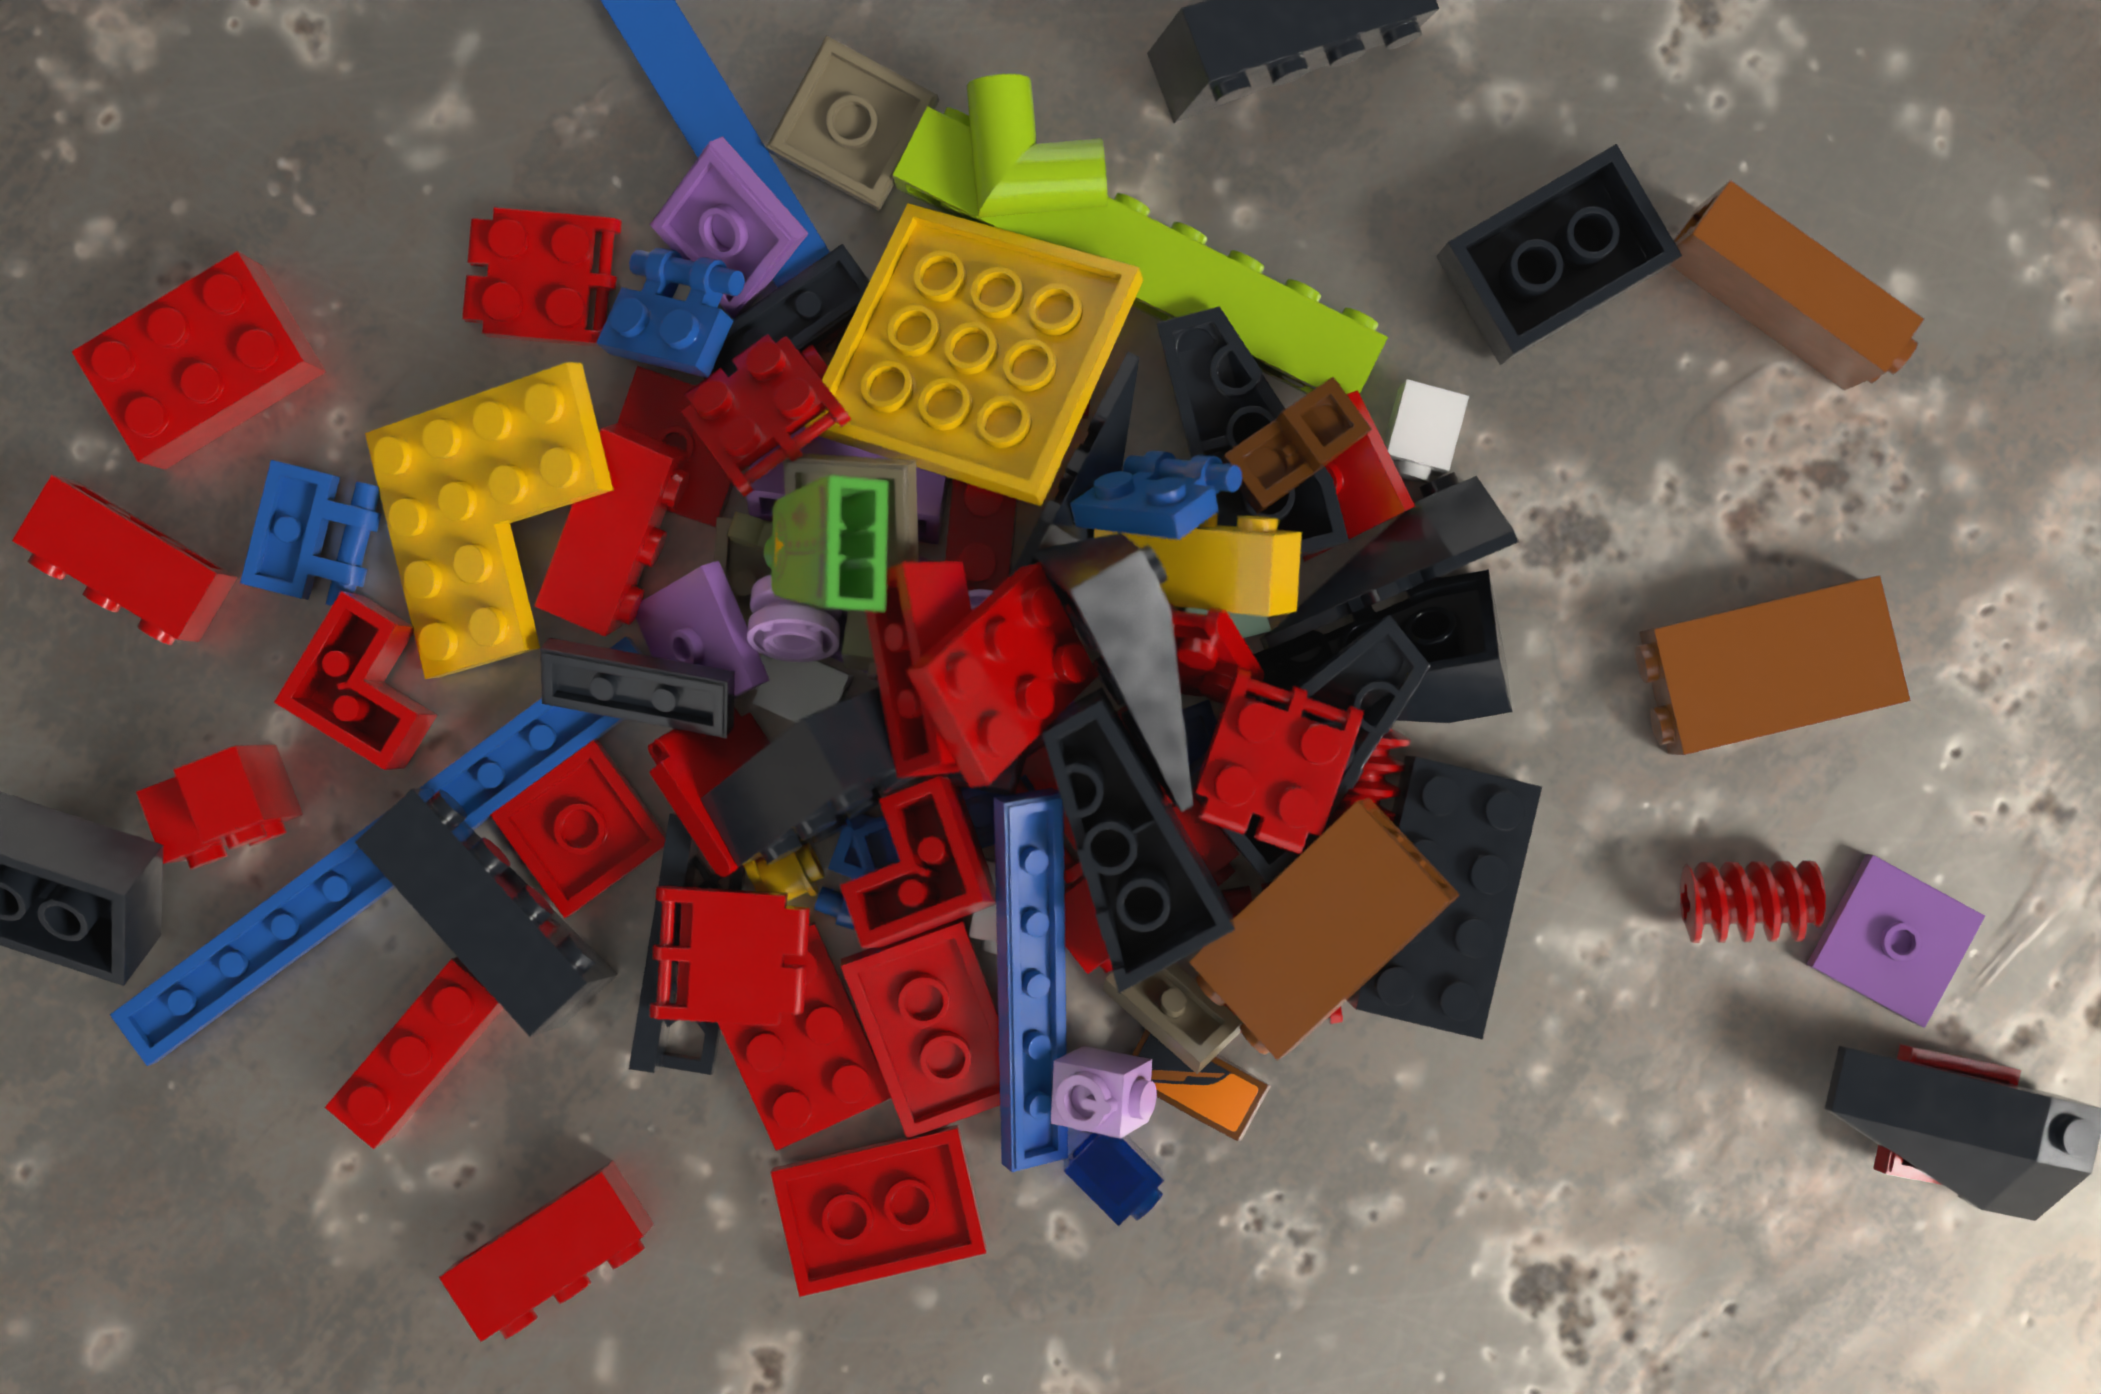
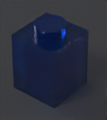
M1091 1132L1068 1155V1158L1064 1159V1172L1118 1227L1130 1215L1136 1221L1141 1219L1157 1204L1163 1195V1192L1158 1188L1164 1182L1162 1169L1128 1135L1117 1138Z

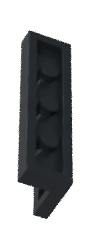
M676 812L669 814L658 886L693 887L695 870L697 868L705 880L697 888L723 889L718 883L723 877L718 874L713 875L698 855L699 847ZM744 865L731 873L728 889H744L746 876ZM656 900L629 1069L655 1073L658 1069L664 1067L712 1075L715 1069L721 1032L717 1022L696 1021L705 1033L702 1056L700 1058L666 1052L670 1026L678 1020L649 1017L650 1003L657 1002L659 960L652 959L653 945L660 944L662 901ZM675 902L674 945H679L682 905L680 902ZM672 961L670 1003H674L675 994H677L678 961Z

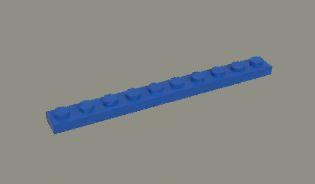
M627 636L610 647V649L642 654L633 640ZM541 698L418 789H433L435 792L441 789L447 792L464 809L467 814V818L464 821L475 830L490 819V815L592 740L599 739L625 719L542 704ZM383 815L110 1014L146 1066L160 1061L395 888L355 843Z

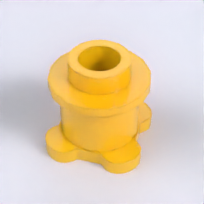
M809 842L802 845L794 853L771 865H767L763 857L744 864L745 871L756 891L788 893V901L807 892L812 897L819 894L816 881L825 877L819 858Z

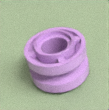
M771 575L761 578L753 585L750 609L753 614L748 621L747 641L754 650L767 657L788 662L817 661L833 655L838 650L840 626L837 621L841 617L842 609L821 608L774 596L771 589Z

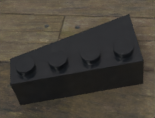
M1205 0L1181 8L1148 51L1147 55L1173 123H1177L1271 86L1291 82L1308 72L1326 65H1330V67L1345 65L1360 58L1366 53V50L1385 44L1386 49H1394L1406 45L1422 35L1420 27L1439 10V6L1436 0Z
M1101 687L1067 706L1043 730L1042 735L1066 816L1070 822L1083 874L1086 876L1101 935L1109 954L1118 992L1121 993L1235 930L1233 912L1103 688Z
M412 788L355 843L529 1037L564 1026L618 974L552 909L539 892L529 886L510 867L511 864L506 855L492 841L485 837L481 838L464 821L467 818V814L451 795L441 789L435 792L433 789Z

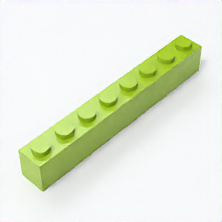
M927 106L893 173L894 182L898 190L946 214L1139 267L1143 282L1132 307L1161 322L1220 306L1262 372L1305 394L1310 393L1332 377L1336 379L1346 394L1357 390L1361 393L1388 339L1387 336L1376 331L1379 324L1370 316L1345 307L1342 313H1339L1319 303L1322 295L1312 287L1294 279H1287L1285 285L1263 275L1262 272L1265 267L1256 259L1235 250H1231L1227 257L1206 246L1208 238L1193 227L1175 221L1170 228L1148 217L1151 211L1150 208L1126 194L1117 193L1114 199L1108 197V205L1104 207L979 218L969 115L957 109L946 107L942 114Z

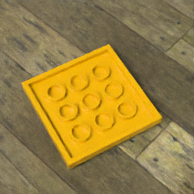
M907 203L822 379L852 420L843 427L836 423L819 436L889 459L916 460V467L1042 506L1142 285L1143 278L1139 267ZM824 411L818 417H816L811 422L806 424L805 427H809L815 421H817L826 413H828V411Z

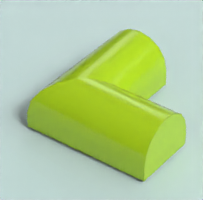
M996 74L980 77L968 82L967 97L979 218L1104 207L1108 205L1106 165L1102 138L1037 144L1032 84L1028 76Z

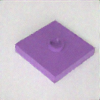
M724 137L708 143L650 223V226L671 250L680 253L682 259L696 261L700 257L714 258L723 261L727 268L739 270L743 273L745 285L742 292L738 296L723 294L719 303L733 319L752 306L809 234Z
M719 561L700 566L641 601L635 618L653 657L735 671L734 698L770 681L759 653L747 641L748 627Z
M1866 854L1806 965L1917 1026L1925 1028L1982 924L1985 915L1874 855Z

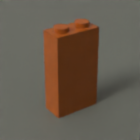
M1731 180L1695 209L1674 238V242L1680 250L1682 257L1672 263L1671 267L1843 390L1866 381L1872 384L1887 371L1892 375L1897 373L1910 359L1918 346V342L1911 337L1924 321V318Z
M1880 575L1640 631L1642 645L1635 647V658L1639 674L1644 683L1651 682L1657 707L1650 709L1653 733L1659 745L1666 744L1668 754L1687 755L1911 701Z
M1370 798L1360 800L1234 918L1235 930L1206 945L1189 963L1199 973L1196 977V982L1206 996L1219 1006H1223L1226 1003L1243 1022L1239 1028L1250 1045L1263 1055H1267L1270 1052L1278 1061L1293 1051L1460 894Z

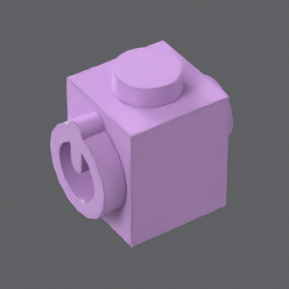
M1082 1046L1054 1060L1051 1124L1122 1138L1149 1122V1118L1154 1111L1157 1099L1156 1085L1151 1081L1152 1059Z

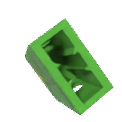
M828 475L776 500L773 507L772 536L767 540L764 547L765 561L772 569L771 589L774 596L821 608L885 611L888 481Z

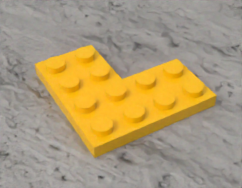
M566 362L365 433L411 624L414 627L413 632L425 679L447 676L540 648L510 523L613 491L582 363Z

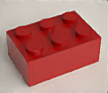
M239 251L234 252L71 351L137 462L164 470L326 373V370L263 266Z

